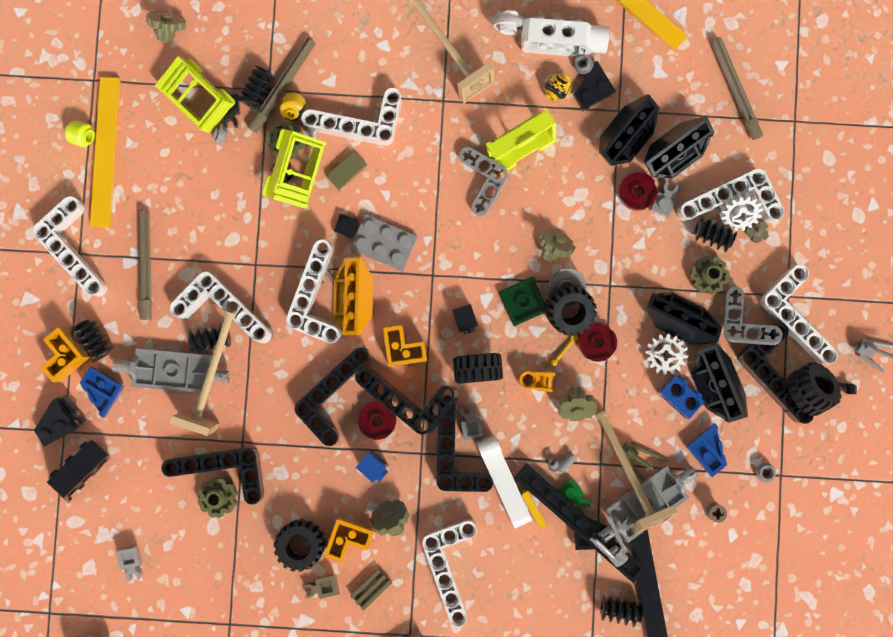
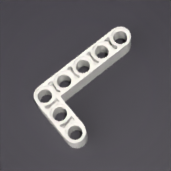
M389 88L385 91L378 123L316 110H306L302 114L301 120L310 131L388 146L395 137L402 98L400 91L396 88ZM392 95L398 97L395 102L388 101V98ZM388 113L394 115V118L390 121L384 119ZM309 117L316 118L312 124H308L307 119ZM327 121H334V125L332 127H325ZM351 124L353 128L351 131H344V126ZM370 128L372 131L369 135H363V129ZM383 132L390 133L387 139H382L380 135Z
M755 169L684 203L677 210L678 218L681 221L687 222L724 205V200L718 197L719 191L725 194V200L728 201L731 200V195L737 197L738 192L741 195L748 192L750 195L755 194L756 198L760 199L763 207L761 212L762 219L765 222L773 223L784 215V208L767 174L762 169ZM753 175L759 178V183L753 181ZM736 183L742 186V191H738L735 188ZM761 192L767 194V200L762 199ZM702 199L708 202V208H704L701 205ZM685 207L691 210V216L684 214L683 210ZM770 209L776 212L775 218L770 215Z
M69 196L64 198L33 227V234L87 294L101 297L107 292L106 283L61 235L85 211V205L81 200ZM76 202V208L71 211L72 203ZM61 215L62 220L57 224V217ZM45 228H47L48 232L45 236H43L42 232ZM60 242V248L55 250V244ZM72 255L73 261L71 264H68L67 260ZM85 269L86 275L81 278L80 272ZM98 283L99 288L94 292L93 285Z
M321 239L316 241L312 248L286 322L294 330L327 343H334L342 336L339 327L334 323L310 314L334 250L333 243L330 240ZM321 243L327 244L328 251L326 253L320 251ZM314 261L320 262L321 269L319 271L314 270ZM307 279L313 280V289H309L306 286ZM301 297L307 299L306 307L300 304L299 300ZM294 315H298L300 317V324L294 323ZM311 322H316L318 324V331H313L311 329ZM329 329L336 331V338L329 337Z
M793 266L760 297V306L777 323L787 325L789 329L788 334L817 363L832 364L838 358L836 349L786 301L809 277V270L806 266ZM795 270H798L800 272L799 279H797L794 275ZM782 283L786 284L787 286L786 292H783L781 290ZM769 296L774 299L772 306L767 302ZM782 310H785L788 314L786 320L781 316ZM797 323L801 326L800 333L795 330ZM810 337L815 340L813 347L809 344ZM824 351H827L829 354L827 360L823 358Z
M209 272L200 273L170 305L172 315L180 319H188L209 297L224 312L225 310L231 312L232 305L237 303V310L233 312L236 313V317L233 318V321L254 341L262 344L270 341L272 336L270 329L216 276ZM211 278L210 285L205 286V281ZM224 290L223 298L218 299L219 292ZM198 292L197 298L192 300L193 293ZM184 305V311L179 314V308ZM250 316L251 322L248 325H245V318ZM263 329L264 335L258 339L257 333Z
M494 434L476 441L514 528L531 522L532 518Z
M463 519L425 534L422 542L449 621L455 627H461L466 623L467 614L444 548L475 536L477 528L472 519ZM465 524H471L473 531L465 533L462 528ZM446 531H453L455 537L452 540L446 539L444 537ZM429 537H433L436 539L437 544L432 547L428 546L426 540ZM441 556L444 561L442 564L436 565L433 562V558ZM444 574L448 575L450 577V581L448 583H442L439 580L440 576ZM449 593H453L457 596V599L450 602L446 599V596ZM456 612H461L463 614V618L461 620H455L453 618V614Z

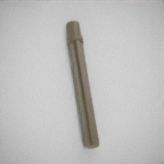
M715 38L711 44L743 116L744 124L748 128L752 140L759 139L764 136L759 126V121L755 117L722 38Z
M310 38L304 40L260 109L254 114V118L248 125L250 130L258 133L264 122L267 121L277 102L314 48L315 42Z
M140 210L138 212L140 320H152L150 212L148 210Z

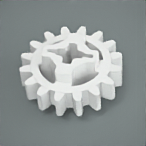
M738 192L737 197L731 195V200H724L725 206H720L722 212L719 215L723 225H726L728 229L733 227L734 231H737L738 228L744 231L746 226L752 228V223H758L757 218L762 217L763 207L760 199L756 198L755 194L750 196L748 192L744 196L740 192Z
M668 332L666 337L660 333L659 339L654 336L652 339L654 343H648L647 346L651 349H647L645 352L650 355L646 360L652 361L650 367L656 366L657 373L663 370L664 375H666L667 371L674 374L675 369L681 371L682 367L680 364L686 365L687 361L683 358H688L689 356L688 353H684L688 346H682L684 340L678 341L677 334L672 338L670 332ZM664 342V345L661 348H655L658 344ZM672 343L675 344L678 347V349H675ZM665 350L669 351V357H666ZM679 359L675 364L670 365L671 361Z

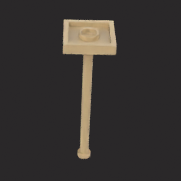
M407 0L410 4L414 5L467 77L457 84L459 98L463 104L494 84V69L489 62L473 73L419 0Z
M227 310L224 312V322L194 414L183 411L173 415L170 424L205 436L214 433L219 427V423L203 418L202 413L232 320L236 317V313Z
M606 411L597 414L596 418L600 420L646 513L644 515L645 518L638 520L630 528L634 536L668 521L678 511L675 505L659 512L653 511L606 417L608 414Z

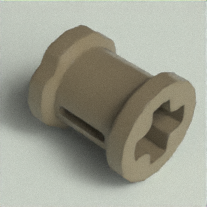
M710 503L705 508V515L710 520L720 523L726 519L727 511L721 505ZM716 510H719V514H716L715 516L712 514L713 512H716Z

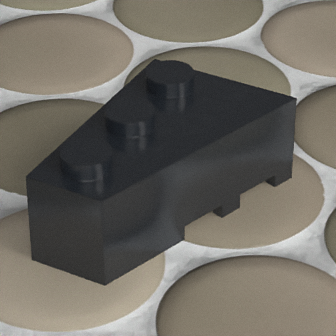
M92 439L89 442L85 441L78 448L79 451L74 456L70 455L63 462L64 466L62 468L54 470L48 476L49 480L47 483L68 503L72 500L70 496L77 489L81 490L85 486L84 483L91 476H94L110 459L109 455Z

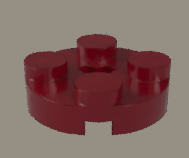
M637 172L628 175L619 186V200L626 208L633 211L645 210L657 198L658 190L656 189L655 181L646 173ZM640 187L643 195L635 196L633 189Z
M595 323L589 325L591 328L589 330L585 328L583 330L584 333L579 336L578 347L580 352L586 359L594 362L609 359L617 348L616 334L604 324ZM595 337L603 341L600 348H596V345L592 343L595 341Z
M379 401L366 404L358 416L360 431L368 438L374 440L388 437L394 431L397 422L396 415ZM374 415L382 417L383 421L380 422V426L372 423V420L375 419Z

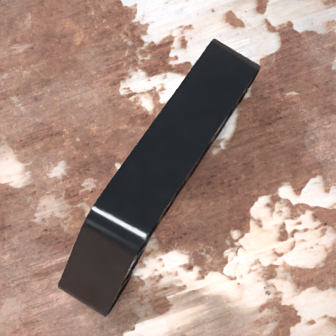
M784 323L771 324L781 329V343L788 336L789 329ZM765 330L762 331L761 339H764ZM773 331L768 335L771 336V339L776 337ZM780 343L777 345H766L764 350L760 347V344H748L738 354L739 363L782 410L796 423H810L814 415L811 416L806 412L804 419L801 420L799 412L802 409L796 405L795 401L792 399V403L789 406L786 404V397L788 395L792 397L788 391L787 382L765 359ZM748 352L751 353L753 357L750 363L746 360V354ZM760 367H763L766 371L763 377L759 374ZM774 381L779 385L777 391H774L772 388Z
M356 348L295 405L296 415L325 446H333L338 443L340 434L318 408L370 361V353L365 348ZM359 351H364L366 354V359L363 362H359L356 359ZM345 364H349L352 367V372L349 375H345L342 372V367ZM331 377H335L338 381L335 388H331L328 385V380ZM317 390L323 393L321 401H317L314 398V393ZM303 403L309 407L307 414H303L300 411V406ZM316 417L322 421L320 428L313 426V420ZM327 432L334 433V442L326 440Z
M362 368L355 374V380L362 388L416 433L421 435L432 433L459 397V392L455 387L443 386L422 410L375 370ZM366 372L369 374V380L367 382H365L363 378ZM380 384H382L384 387V391L382 394L378 392V386ZM447 389L452 393V397L449 400L444 396ZM394 396L399 400L397 406H394L392 403ZM435 405H438L440 408V413L438 415H435L433 413V407ZM409 408L413 410L412 418H408L406 414ZM423 420H425L428 423V428L426 431H424L421 427V423Z
M445 395V398L451 399L452 397L449 395ZM455 402L444 417L452 420V426L446 429L442 427L441 422L438 425L437 486L442 491L488 492L493 487V480L489 474L454 472ZM444 437H448L452 441V445L448 448H444L441 445V440ZM443 457H449L451 465L443 467L440 464V460ZM444 476L449 477L451 483L449 486H442L440 479ZM462 477L470 479V484L467 487H462L459 484V480ZM486 477L489 479L490 482L487 487L479 485L481 478Z
M253 447L172 458L164 461L161 466L162 473L167 477L240 467L245 502L254 505L264 497L260 455L258 450ZM247 451H250L253 454V460L251 462L245 459V453ZM228 454L234 457L233 464L227 463L226 456ZM208 457L214 459L215 464L213 467L207 464ZM190 459L195 462L193 470L188 467ZM171 462L176 465L175 472L169 470ZM248 471L255 473L256 478L254 481L249 480L247 476ZM251 490L257 491V500H253L250 497Z

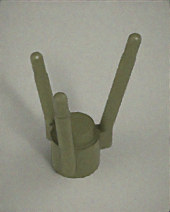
M627 441L622 447L628 461L636 459L651 470L653 466L638 456L639 452L637 450L662 461H667V458L642 448L634 442L630 444ZM629 461L635 475L643 482L645 479Z

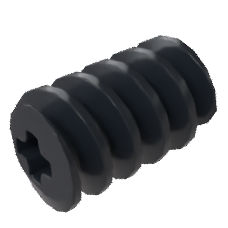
M256 65L257 69L251 71L253 76L248 77L250 83H245L244 85L247 90L242 89L241 93L243 96H238L237 98L240 102L255 109V106L261 107L258 99H265L261 95V93H268L265 86H272L268 80H275V77L270 72Z
M701 216L693 231V234H696L695 240L697 241L700 237H703V244L710 240V247L717 243V249L719 250L721 246H724V252L726 253L733 245L737 231L733 233L731 228L726 230L724 225L719 227L717 222L711 225L712 221L710 219L704 222V217Z
M85 320L73 327V331H78L76 336L81 338L80 343L86 344L84 350L89 351L88 357H94L91 362L104 358L113 349V347H105L109 340H101L105 336L104 333L98 334L101 327L94 328V325L98 322L97 320Z
M219 324L218 330L215 329L214 325L211 326L210 332L207 327H204L203 333L197 328L195 335L192 330H189L188 343L191 352L200 353L201 349L206 352L209 348L215 350L222 324ZM228 332L225 341L226 347L231 346L230 332Z
M603 595L600 607L601 620L604 621L605 617L608 616L609 622H612L615 617L617 624H619L621 619H624L625 626H627L630 620L632 627H635L637 622L641 623L643 603L636 605L635 601H631L629 604L626 599L621 603L619 598L613 601L611 596L606 599Z

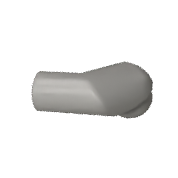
M569 453L563 460L550 459L548 467L553 472H565L575 462L576 458Z

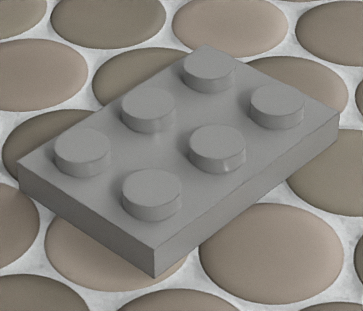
M365 214L350 250L403 272L418 236Z

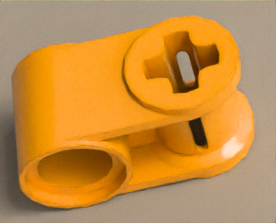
M540 371L522 372L518 376V384L525 389L554 392L552 388L553 377L556 376V373ZM526 374L532 378L530 385L523 383L522 379Z

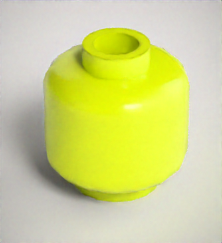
M73 120L65 128L66 140L73 145L87 147L94 141L95 133L93 127L88 123Z

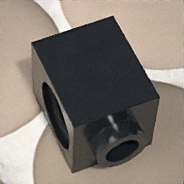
M471 304L452 310L459 333L464 332L465 335L475 331V327H478Z

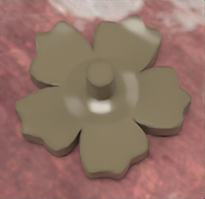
M753 222L752 228L746 229V235L749 238L752 237V242L758 243L762 239L766 240L769 237L766 230L768 228L767 223L760 222L758 224Z

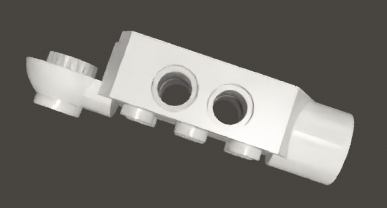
M507 10L502 12V15L493 25L496 30L505 35H515L518 32H522L521 50L525 53L579 57L590 53L606 54L608 48L609 26L590 25L588 22H583L580 19L565 21L562 18L545 19L542 16L523 18L518 17V12Z

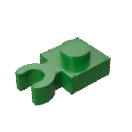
M571 479L558 490L572 504L575 503L581 512H583L580 508L581 504L585 503L589 507L591 506L588 500L580 498L584 493Z

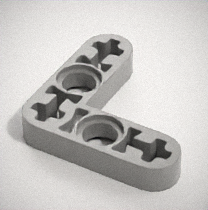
M465 147L459 153L460 161L487 177L472 203L473 213L479 217H484L489 213L507 183L509 172L505 167L478 151ZM471 152V156L477 159L476 162L470 159L465 161V153L469 154ZM486 160L489 162V168L482 171L479 165L482 161ZM493 169H495L498 172L504 170L503 174L505 176L504 178L500 177L497 180L498 176L491 171ZM489 186L495 188V194L491 197H488L485 193ZM483 196L487 200H490V203L485 201L483 205L485 210L480 211L478 213V208L476 207L478 204L482 205V203L484 202V200L481 199V197Z
M740 287L730 288L726 295L725 339L729 342L777 345L780 343L782 331L779 327L742 323L744 291ZM734 293H738V296H741L737 298V305H733L732 296ZM731 310H737L740 316L732 319L728 313ZM731 329H735V332H737L733 337L730 336V333H727ZM741 329H744V338H741ZM749 330H756L759 334L758 337L754 339L747 336ZM762 330H765L764 339H761ZM772 331L775 332V335H778L775 339H771V336H768Z

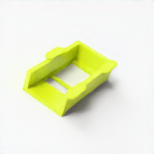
M177 57L156 83L155 87L166 95L201 131L211 133L223 116L235 104V100L225 90H218L202 75L203 70L193 60ZM189 73L195 79L190 82L189 87L178 98L173 92ZM197 81L217 99L202 119L182 102L192 87L196 86Z
M544 108L543 112L540 111L502 134L498 140L496 138L493 143L490 141L486 143L488 158L509 171L517 165V161L537 149L541 151L557 141L556 122L547 109ZM504 170L498 172V174L502 175Z
M282 129L276 143V148L279 152L272 176H267L262 194L271 199L307 209V203L324 146L327 143L294 131ZM295 140L313 146L304 175L293 172L291 169L287 170ZM285 174L302 177L301 188L283 183Z

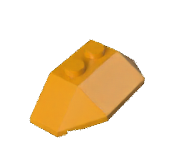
M361 257L344 258L343 264L334 278L333 318L342 335H360L372 318L373 277Z

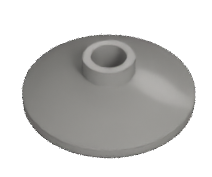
M564 268L557 271L551 277L548 285L549 294L550 292L554 294L556 287L561 289V285L564 283L578 285L586 290L584 276L572 268ZM570 301L564 306H571L579 301Z

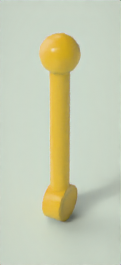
M577 334L576 336L571 335V340L561 350L557 357L550 361V364L552 366H556L558 364V360L571 346V344L578 340Z

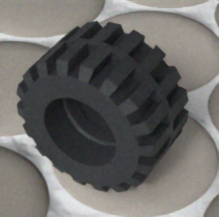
M563 284L561 289L556 287L554 289L555 293L552 294L550 292L548 295L550 300L546 299L545 302L547 305L545 307L547 319L559 333L562 332L567 336L569 333L572 336H576V332L580 335L583 334V330L585 328L589 330L591 328L589 324H594L595 322L593 316H597V312L594 310L597 308L593 302L595 300L585 289L578 285L569 284V286H566V284ZM570 301H579L580 308L578 313L572 318H562L561 311L564 305Z
M499 353L473 354L453 358L454 378L458 384L496 381L503 378L502 357Z
M810 362L788 377V391L793 401L803 412H807L811 416H818L840 403L842 395L839 383L833 373L827 367L825 368L824 365Z
M305 519L294 520L279 531L275 538L274 548L276 550L274 554L278 556L277 561L284 564V568L289 567L291 568L290 571L298 570V572H302L304 569H310L319 561L325 550L324 544L326 542L323 539V531L320 532L318 525H313V522L310 520L308 522ZM300 534L309 540L311 549L307 555L299 556L292 552L289 541L293 535Z

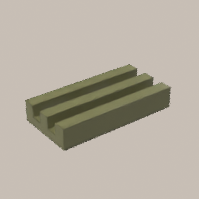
M378 568L350 597L364 611L392 582ZM379 574L381 577L358 598L357 595ZM384 580L386 583L368 601L363 603L362 601Z

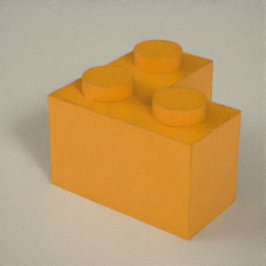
M403 325L383 328L388 367L427 362L425 342L406 344Z
M58 327L43 339L55 355L40 368L52 382H62L90 357H88L86 351L67 328Z
M339 516L334 525L324 557L343 563L349 545L368 551L375 532L374 529Z

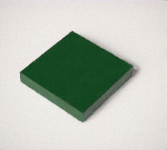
M530 277L498 292L514 327L546 313L545 307L547 306L534 277Z

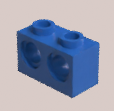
M671 376L657 393L685 419H690L705 403L701 399L702 395L696 389L691 390L687 386L688 382L682 376ZM673 384L679 387V391L675 395L671 392ZM688 397H691L693 400V405L690 408L685 405V400Z
M371 450L356 468L374 483L376 480L380 482L388 473L386 468L389 465Z

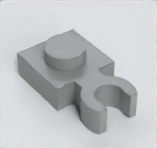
M669 182L663 185V194L658 192L657 198L650 211L666 218L669 217L676 199L671 197L678 191L677 185L673 188V191H669L667 188Z
M473 405L470 406L471 413L469 414L464 413L463 407L460 409L461 415L466 419V421H461L465 441L484 437L479 417L473 418L475 413Z
M134 545L118 549L116 554L121 570L127 569L126 580L128 582L131 581V573L136 574L137 580L142 577V571L137 566H140L142 561L138 546Z

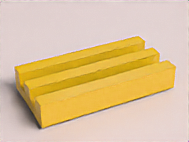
M527 489L520 492L539 528L542 529L547 526Z

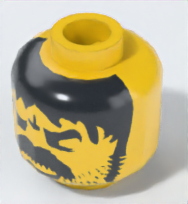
M562 72L553 73L544 85V90L547 93L546 97L554 102L556 100H564L572 89L570 77Z
M292 92L287 93L283 97L280 105L281 115L289 121L300 120L306 109L304 97Z

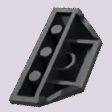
M649 94L624 106L600 135L599 154L610 166L631 162L654 134L657 113H659L660 107Z
M707 116L679 123L649 146L644 162L652 177L673 179L703 156L710 138L715 133Z
M672 292L651 294L646 309L657 329L667 334L670 332L673 337L677 334V339H683L684 342L690 345L713 344L719 341L723 327L717 324L714 317L706 309Z
M718 343L699 350L691 374L698 391L702 395L706 409L723 418L728 423L748 417L746 393L731 358Z

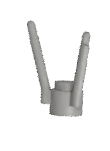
M862 338L856 347V352L859 353L858 357L864 359L883 373L884 369L868 358V356L872 357L876 352L893 359V354L877 349V346L893 348V345Z
M608 515L609 522L620 547L613 546L608 550L598 539L590 537V540L616 567H619L628 560V556L625 554L628 549L621 539L612 516Z

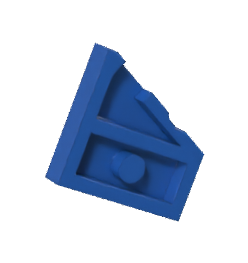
M91 366L80 381L83 390L88 393V398L98 409L100 417L105 418L123 390L124 385Z
M713 423L686 446L710 477L716 475L727 465L716 423Z

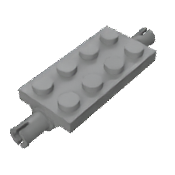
M136 348L135 357L131 361L114 359L112 364L120 365V367L112 366V371L129 373L132 376V387L201 393L212 356ZM216 370L213 381L228 383L230 378L222 377V375L230 376V371Z
M664 466L640 483L653 511L659 512L673 505L678 507L689 499L684 488L686 487L685 484L698 476L697 472L694 473V467L689 466L679 475H675L668 466ZM632 489L604 509L607 515L612 516L619 534L626 543H629L642 533L640 532L633 536L630 528L638 520L645 518L644 515H646L634 489ZM611 524L601 532H598L599 537H602L601 540L604 543H607V541L615 536Z

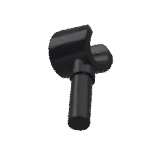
M838 382L840 388H845V394H857V386L855 384Z

